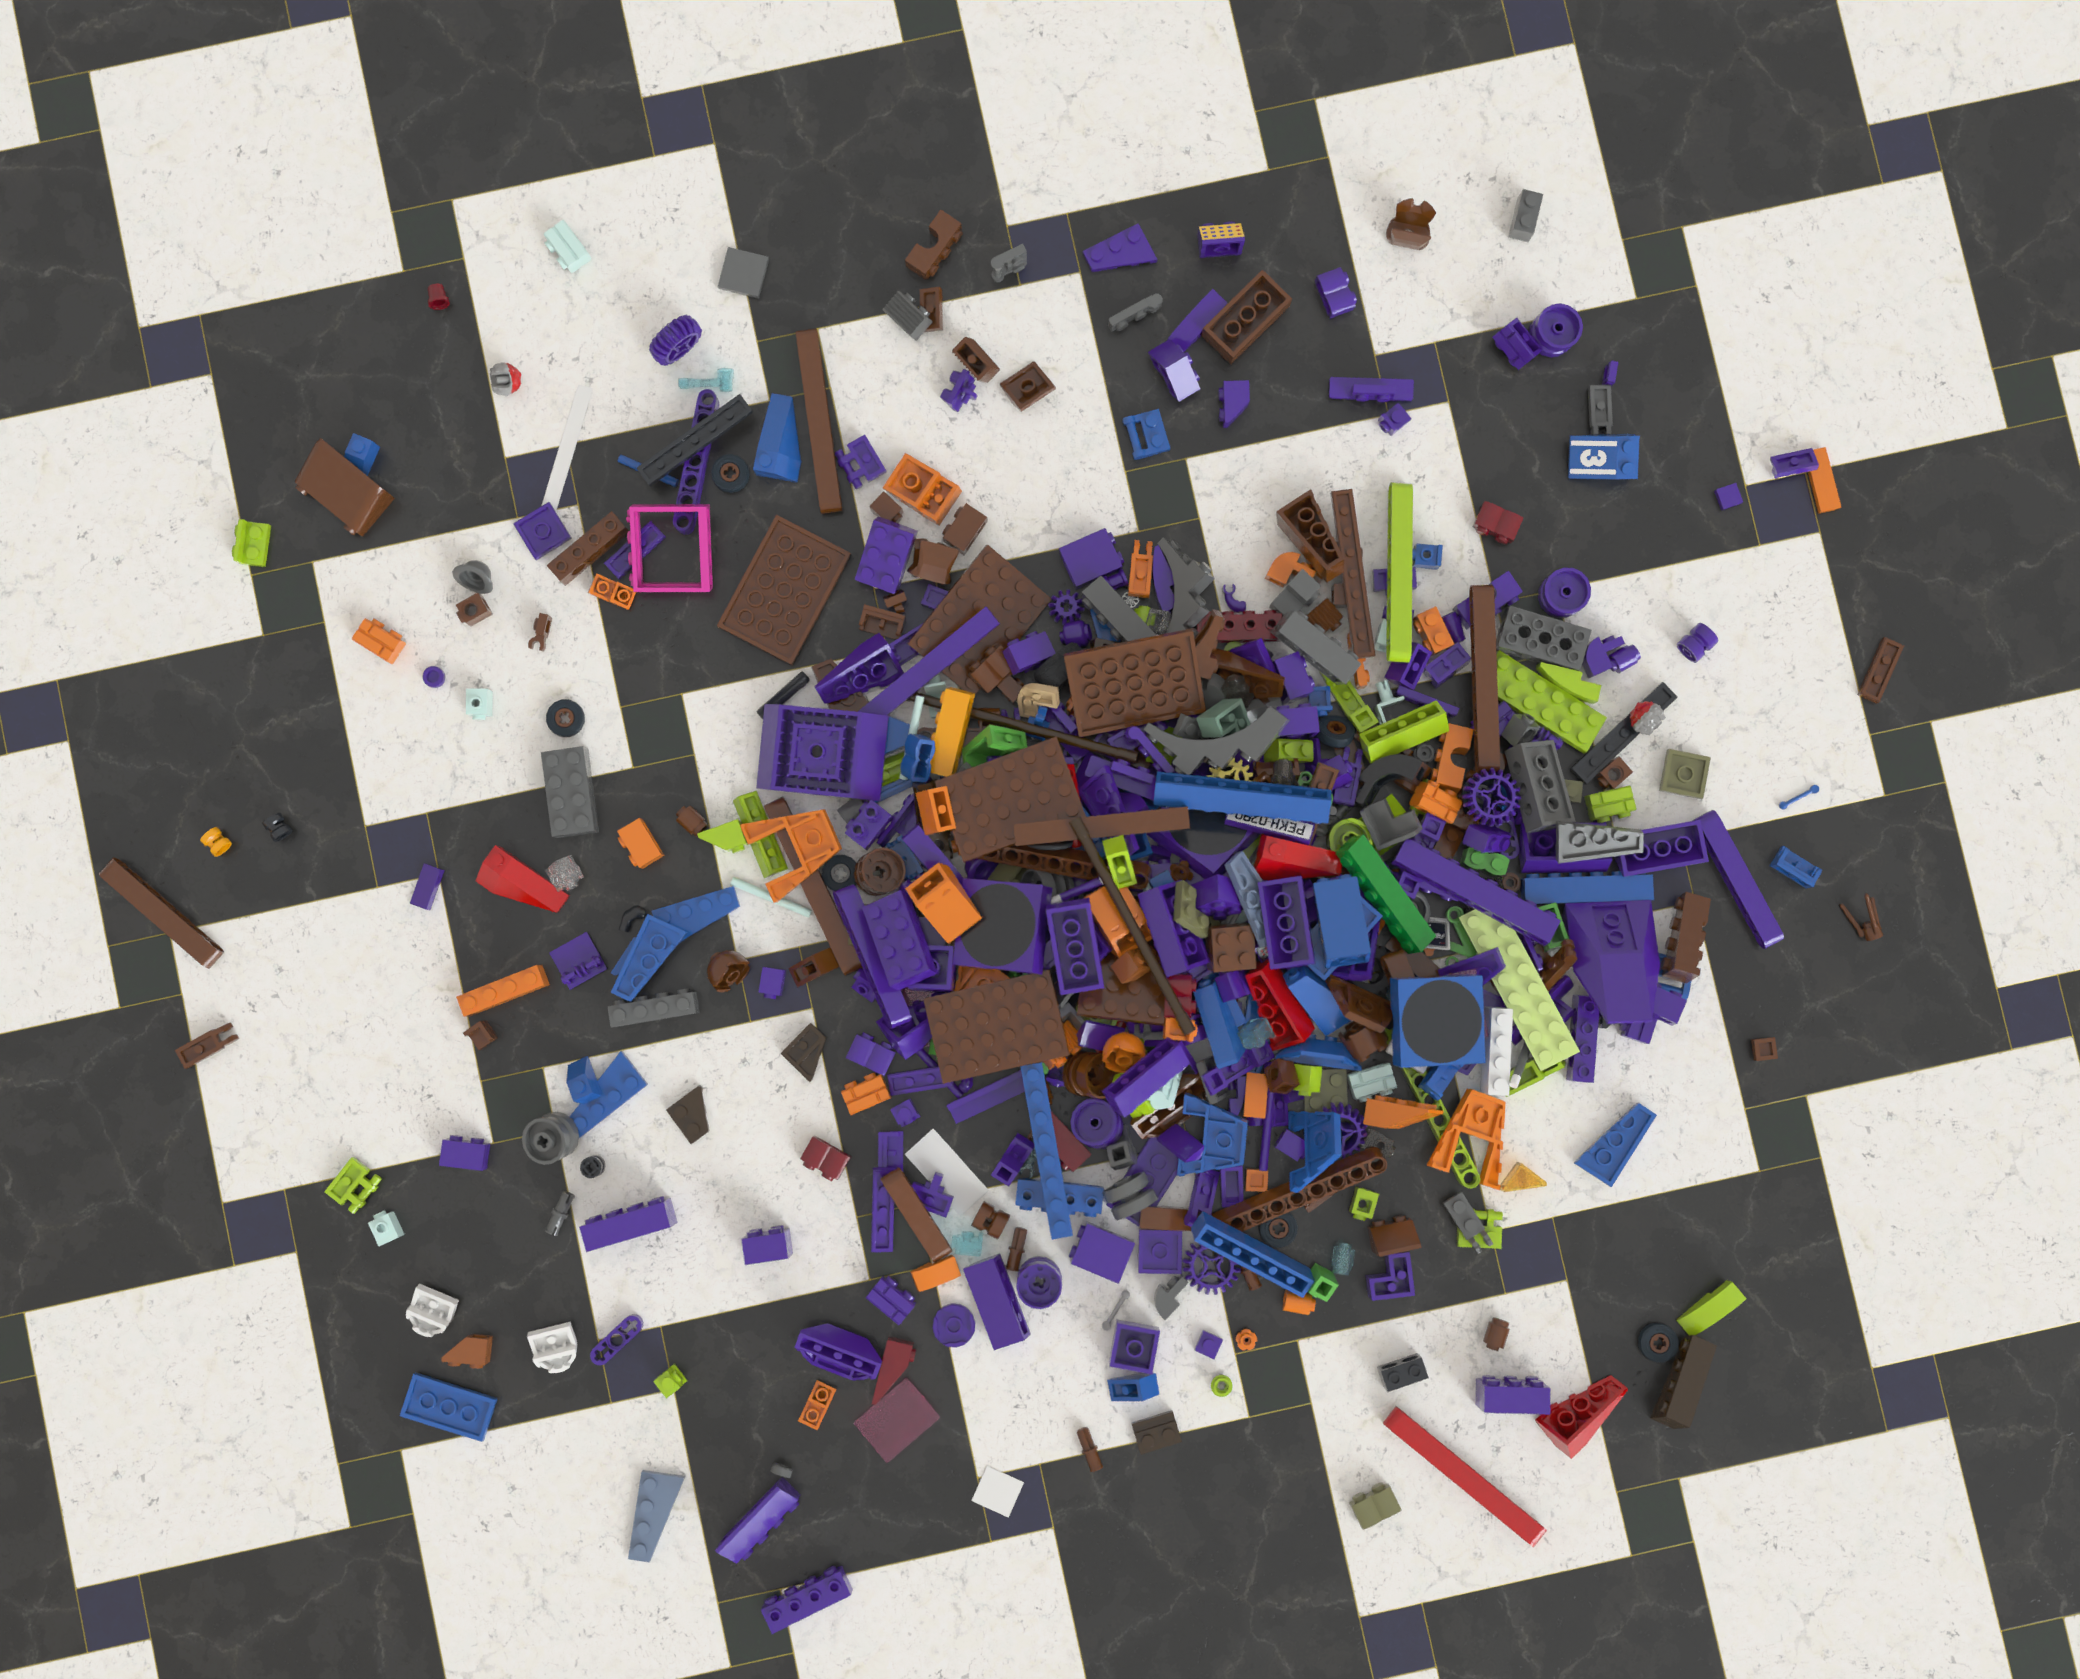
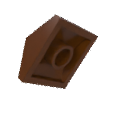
M1035 361L1000 383L1001 388L1012 404L1021 412L1056 389L1055 385Z

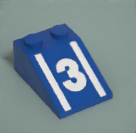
M1635 434L1570 435L1568 478L1638 479L1640 436Z

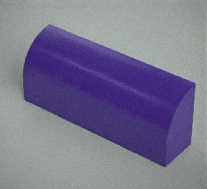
M1000 1253L963 1268L993 1350L1027 1339L1031 1333Z

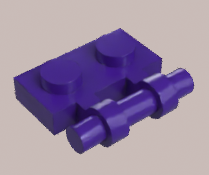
M866 435L847 444L850 453L847 455L844 454L842 449L835 452L838 465L841 468L843 467L847 474V480L850 484H853L856 490L863 486L860 481L861 477L865 476L867 481L870 482L887 472ZM856 460L860 469L854 471L850 462Z

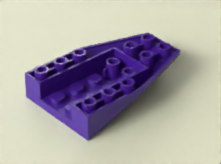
M1651 900L1565 903L1561 918L1568 939L1574 942L1575 949L1573 951L1577 955V961L1572 965L1573 972L1606 1023L1652 1022L1660 960Z

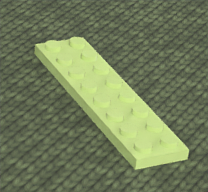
M1476 909L1459 917L1478 954L1496 947L1499 948L1506 967L1493 977L1492 981L1505 1006L1513 1009V1021L1540 1071L1580 1052L1516 931Z

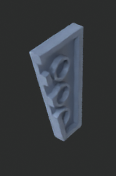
M642 1470L628 1555L629 1560L651 1561L686 1476Z

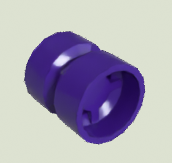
M1698 623L1690 630V635H1685L1677 643V647L1688 660L1697 663L1705 655L1704 651H1710L1719 640L1707 625Z

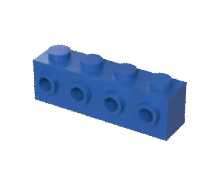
M1018 1177L1015 1205H1018L1019 1209L1031 1211L1032 1207L1041 1208V1212H1046L1041 1180ZM1064 1182L1069 1215H1075V1211L1084 1212V1216L1096 1217L1097 1214L1102 1213L1103 1186Z

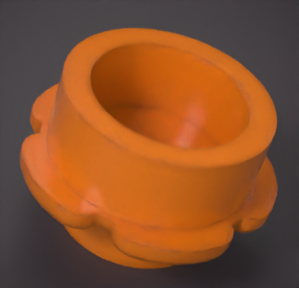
M1243 1329L1236 1335L1237 1346L1241 1350H1252L1255 1347L1257 1336L1251 1330Z

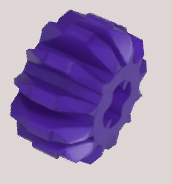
M1067 589L1066 595H1063V592L1060 590L1058 591L1059 598L1054 595L1051 597L1055 603H1049L1048 607L1054 609L1049 612V615H1057L1054 619L1056 623L1063 619L1062 625L1064 626L1066 620L1074 622L1073 617L1078 620L1081 619V615L1078 612H1084V607L1079 606L1082 604L1081 600L1083 599L1076 600L1078 597L1077 592L1071 597L1070 589ZM1064 603H1068L1072 609L1064 612V608L1061 605L1064 607Z

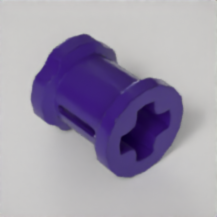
M1123 569L1109 577H1103L1114 590L1123 586H1129Z

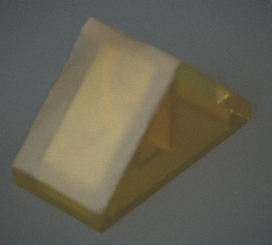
M1516 1162L1500 1184V1191L1510 1192L1547 1186V1182L1522 1163Z

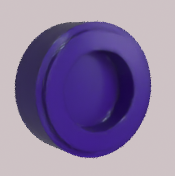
M430 666L424 670L422 678L427 686L438 688L444 684L446 676L439 667Z

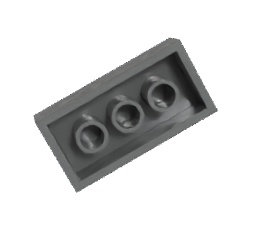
M1299 610L1297 612H1286L1271 633L1294 652L1298 651L1300 656L1303 655L1308 663L1336 685L1347 684L1361 665L1357 660L1359 657L1350 650L1346 652L1342 649L1341 642L1334 637H1327L1324 634L1325 630L1318 624L1313 626L1308 622V616Z
M580 746L541 752L552 837L563 838L598 833L599 826L588 748Z

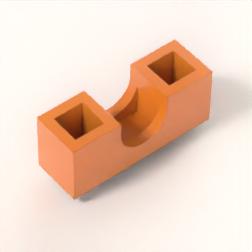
M1448 723L1449 731L1439 735V742L1442 743L1441 748L1437 749L1434 761H1437L1436 769L1433 768L1430 780L1440 784L1439 788L1441 790L1449 789L1458 794L1462 787L1465 768L1454 765L1451 761V755H1466L1470 749L1474 729Z

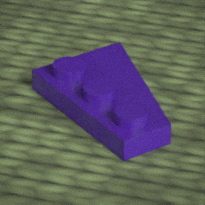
M1139 223L1083 251V256L1092 272L1116 269L1117 267L1127 265L1136 266L1141 263L1157 262V258Z
M1496 947L1438 969L1440 977L1464 974L1482 975L1484 986L1501 972L1506 965L1499 948Z

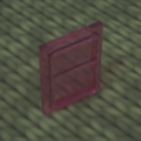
M906 1377L880 1399L876 1405H873L858 1418L854 1424L875 1448L876 1452L888 1463L936 1422L940 1416Z

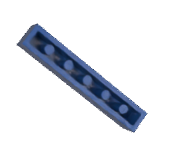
M1621 871L1611 872V876H1603V872H1590V876L1582 877V873H1569V877H1561V873L1547 874L1548 878H1539V874H1526V878L1520 879L1521 899L1524 901L1530 900L1536 904L1654 900L1653 874L1646 875V873L1623 877Z
M1203 1211L1191 1227L1194 1241L1302 1298L1315 1282L1309 1267Z

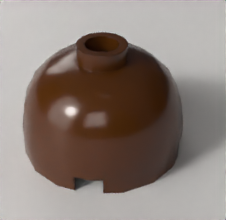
M733 950L717 952L710 958L706 972L707 978L717 992L731 990L730 985L735 981L738 985L750 971L748 966L750 963L739 952Z

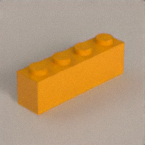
M953 687L946 688L942 692L940 697L941 711L937 713L935 718V724H937L936 733L933 732L931 739L935 742V753L930 761L931 773L945 777L957 773L975 693Z

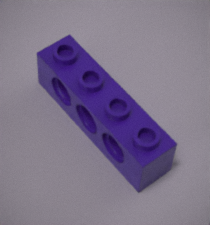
M1573 995L1572 1009L1575 1013L1571 1016L1570 1034L1580 1052L1568 1057L1566 1080L1594 1083L1599 1010L1590 996Z

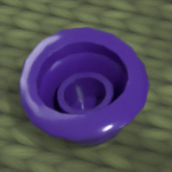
M974 859L965 863L964 870L968 879L987 880L999 863Z

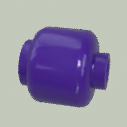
M1083 620L1064 624L1063 631L1060 632L1061 643L1066 645L1071 642L1077 643L1081 648L1088 646L1089 641L1092 640L1090 625L1086 624Z

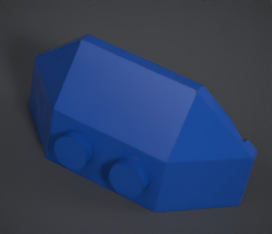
M1311 1034L1303 1043L1282 1048L1274 1054L1275 1058H1273L1274 1060L1282 1058L1287 1061H1294L1295 1063L1361 1071L1362 1068L1357 1060L1351 1056L1344 1044L1337 1042V1037L1325 1036L1324 1040L1316 1039L1315 1034Z

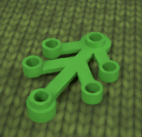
M1457 906L1450 907L1446 911V919L1448 922L1453 923L1463 945L1461 946L1450 941V951L1468 958L1477 955V951L1459 917L1464 915L1463 910ZM1452 911L1457 913L1456 919L1451 918L1450 914ZM1454 956L1447 957L1445 966L1449 965L1448 961L1450 959H1454L1455 963L1458 962V959Z

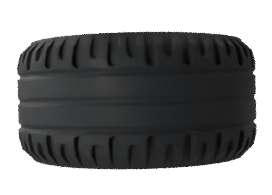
M1071 642L1060 649L1035 671L1034 680L1038 684L1058 687V690H1060L1069 683L1063 654L1082 650L1077 643Z

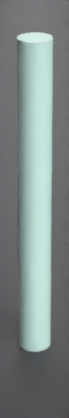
M916 695L908 735L910 733L917 734L924 696ZM900 772L899 778L902 780H908V778L904 777Z
M733 877L730 885L773 903L768 891ZM785 898L775 903L808 918L812 912L811 909Z

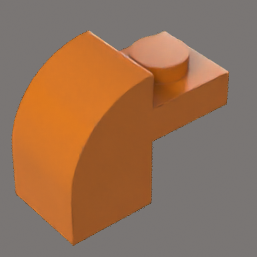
M1287 552L1274 560L1265 579L1284 588L1291 574L1296 576L1303 569L1313 578L1316 571L1312 570L1313 567L1305 562H1301V564L1297 562L1301 554Z

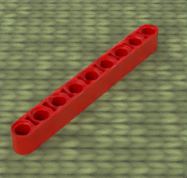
M1395 1406L1383 1421V1424L1533 1548L1547 1530L1400 1408Z

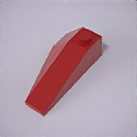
M1261 834L1254 869L1261 879L1270 881L1296 876L1313 878L1340 875L1342 864L1335 854L1336 851Z
M497 845L493 847L483 861L476 878L477 883L493 894L556 913L559 912L570 896L503 847Z
M1610 1375L1588 1386L1587 1390L1577 1395L1574 1393L1568 1396L1569 1399L1559 1404L1556 1402L1550 1405V1414H1540L1535 1421L1552 1443L1572 1459L1587 1445L1628 1391V1388Z

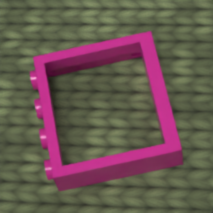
M710 504L631 505L629 510H627L626 520L630 523L627 540L628 544H631L628 561L629 565H632L633 574H630L629 581H631V586H633V592H710L713 589ZM640 512H698L701 582H643Z

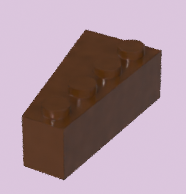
M1311 489L1276 511L1277 525L1326 583L1344 572V558L1334 537H1332L1329 526L1323 518L1318 503H1316Z
M1685 892L1676 898L1674 903L1676 913L1675 917H1672L1669 926L1672 929L1671 936L1667 938L1665 943L1667 954L1666 957H1663L1660 969L1663 970L1662 977L1687 984L1700 976L1701 969L1697 968V965L1702 960L1703 951H1699V947L1705 941L1706 933L1702 930V927H1705L1708 922L1710 898Z

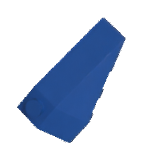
M772 393L757 447L753 470L757 476L798 483L801 456L793 397Z

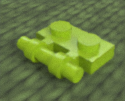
M351 1157L325 1190V1193L340 1205H343L347 1200L351 1201L352 1204L348 1210L355 1214L359 1208L366 1204L365 1200L371 1192L374 1193L376 1191L377 1185L382 1178L375 1174L371 1180L367 1179L365 1176L369 1173L370 1169L355 1157ZM361 1184L364 1189L359 1195H356L353 1192Z
M1473 1208L1478 1218L1485 1220V1225L1483 1226L1493 1245L1490 1247L1486 1245L1480 1233L1473 1237L1481 1248L1501 1249L1502 1227L1494 1226V1220H1502L1503 1212L1494 1211V1209L1476 1211ZM1457 1227V1246L1472 1247Z

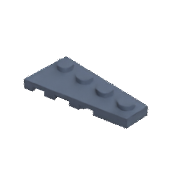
M1240 851L1225 864V867L1259 947H1265L1267 943L1258 882H1263V880L1244 852Z

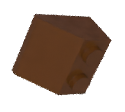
M1406 1215L1395 1216L1393 1221L1385 1222L1384 1219L1372 1221V1225L1367 1226L1372 1252L1379 1257L1422 1248L1413 1220L1409 1217L1406 1218Z

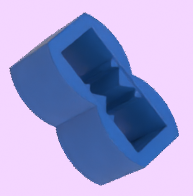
M910 733L905 742L906 754L901 762V774L911 781L926 783L931 773L930 761L935 753V742L924 735Z

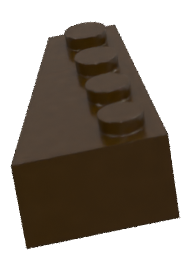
M1695 1335L1685 1336L1680 1341L1678 1354L1672 1364L1650 1419L1672 1429L1691 1427L1717 1345Z

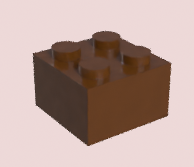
M1249 923L1208 926V936L1205 937L1206 951L1210 960L1207 963L1208 970L1224 972L1256 969L1255 937Z

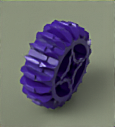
M690 315L679 316L677 319H673L672 322L667 323L656 334V337L650 343L649 351L660 365L667 366L673 364L694 348V345L701 337L702 329L698 322Z
M1494 768L1489 769V772L1483 769L1481 770V775L1478 773L1473 774L1475 780L1471 778L1467 780L1470 786H1465L1463 790L1469 793L1462 795V799H1468V802L1464 803L1463 807L1470 806L1471 809L1467 811V814L1475 813L1473 821L1481 818L1480 824L1485 825L1488 820L1489 827H1492L1495 822L1499 826L1503 823L1502 819L1505 822H1509V815H1516L1512 808H1520V805L1515 803V801L1521 800L1522 797L1515 795V792H1519L1520 788H1513L1512 785L1516 784L1517 781L1512 780L1509 782L1508 780L1511 776L1509 773L1502 777L1503 770L1501 769L1497 773H1495ZM1493 780V784L1490 785L1488 790L1478 789L1483 781ZM1501 785L1504 787L1507 793V797H1504L1501 794ZM1493 793V797L1496 800L1490 802L1491 798L1488 797V794ZM1476 797L1480 798L1483 801L1482 809L1484 811H1482L1478 806ZM1496 804L1505 805L1501 813L1497 815L1490 814V811L1493 810Z
M1331 1102V1108L1322 1107L1324 1112H1335L1340 1114V1117L1347 1118L1353 1122L1340 1121L1341 1157L1344 1159L1347 1153L1350 1156L1354 1155V1149L1360 1151L1358 1144H1365V1140L1362 1137H1367V1132L1364 1130L1367 1128V1125L1363 1124L1364 1117L1361 1114L1359 1115L1358 1109L1352 1110L1350 1104L1344 1108L1341 1102L1338 1104V1107H1335L1334 1103ZM1348 1136H1351V1138L1345 1142V1139Z
M1191 1243L1190 1246L1194 1251H1185V1254L1190 1256V1259L1183 1258L1182 1260L1183 1263L1189 1264V1266L1182 1267L1184 1272L1190 1271V1273L1185 1275V1279L1193 1278L1190 1286L1194 1287L1198 1283L1196 1289L1198 1292L1202 1291L1203 1287H1205L1206 1295H1209L1210 1288L1213 1289L1214 1295L1218 1294L1217 1288L1219 1287L1223 1293L1226 1292L1223 1285L1227 1284L1231 1288L1233 1285L1229 1281L1230 1278L1235 1281L1238 1279L1233 1274V1272H1240V1268L1234 1267L1237 1263L1228 1259V1271L1224 1274L1220 1270V1264L1224 1256L1218 1253L1214 1256H1207L1203 1252V1250L1208 1249L1201 1244L1196 1247ZM1198 1256L1203 1261V1267L1196 1275L1194 1262ZM1204 1258H1206L1208 1261L1211 1260V1262H1213V1260L1216 1261L1215 1266L1219 1273H1217L1215 1270H1212L1211 1268L1210 1270H1207L1208 1265ZM1211 1274L1220 1278L1216 1282H1205L1202 1279Z

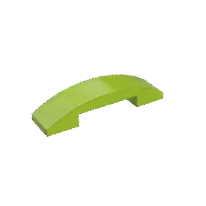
M1319 671L1325 684L1330 686V692L1359 733H1363L1379 723L1369 706L1365 705L1350 680L1347 684L1336 685Z

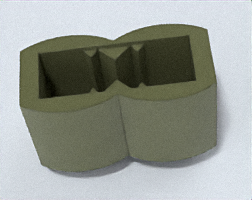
M1378 1483L1371 1488L1372 1491L1369 1493H1358L1349 1502L1363 1530L1402 1511L1388 1483Z

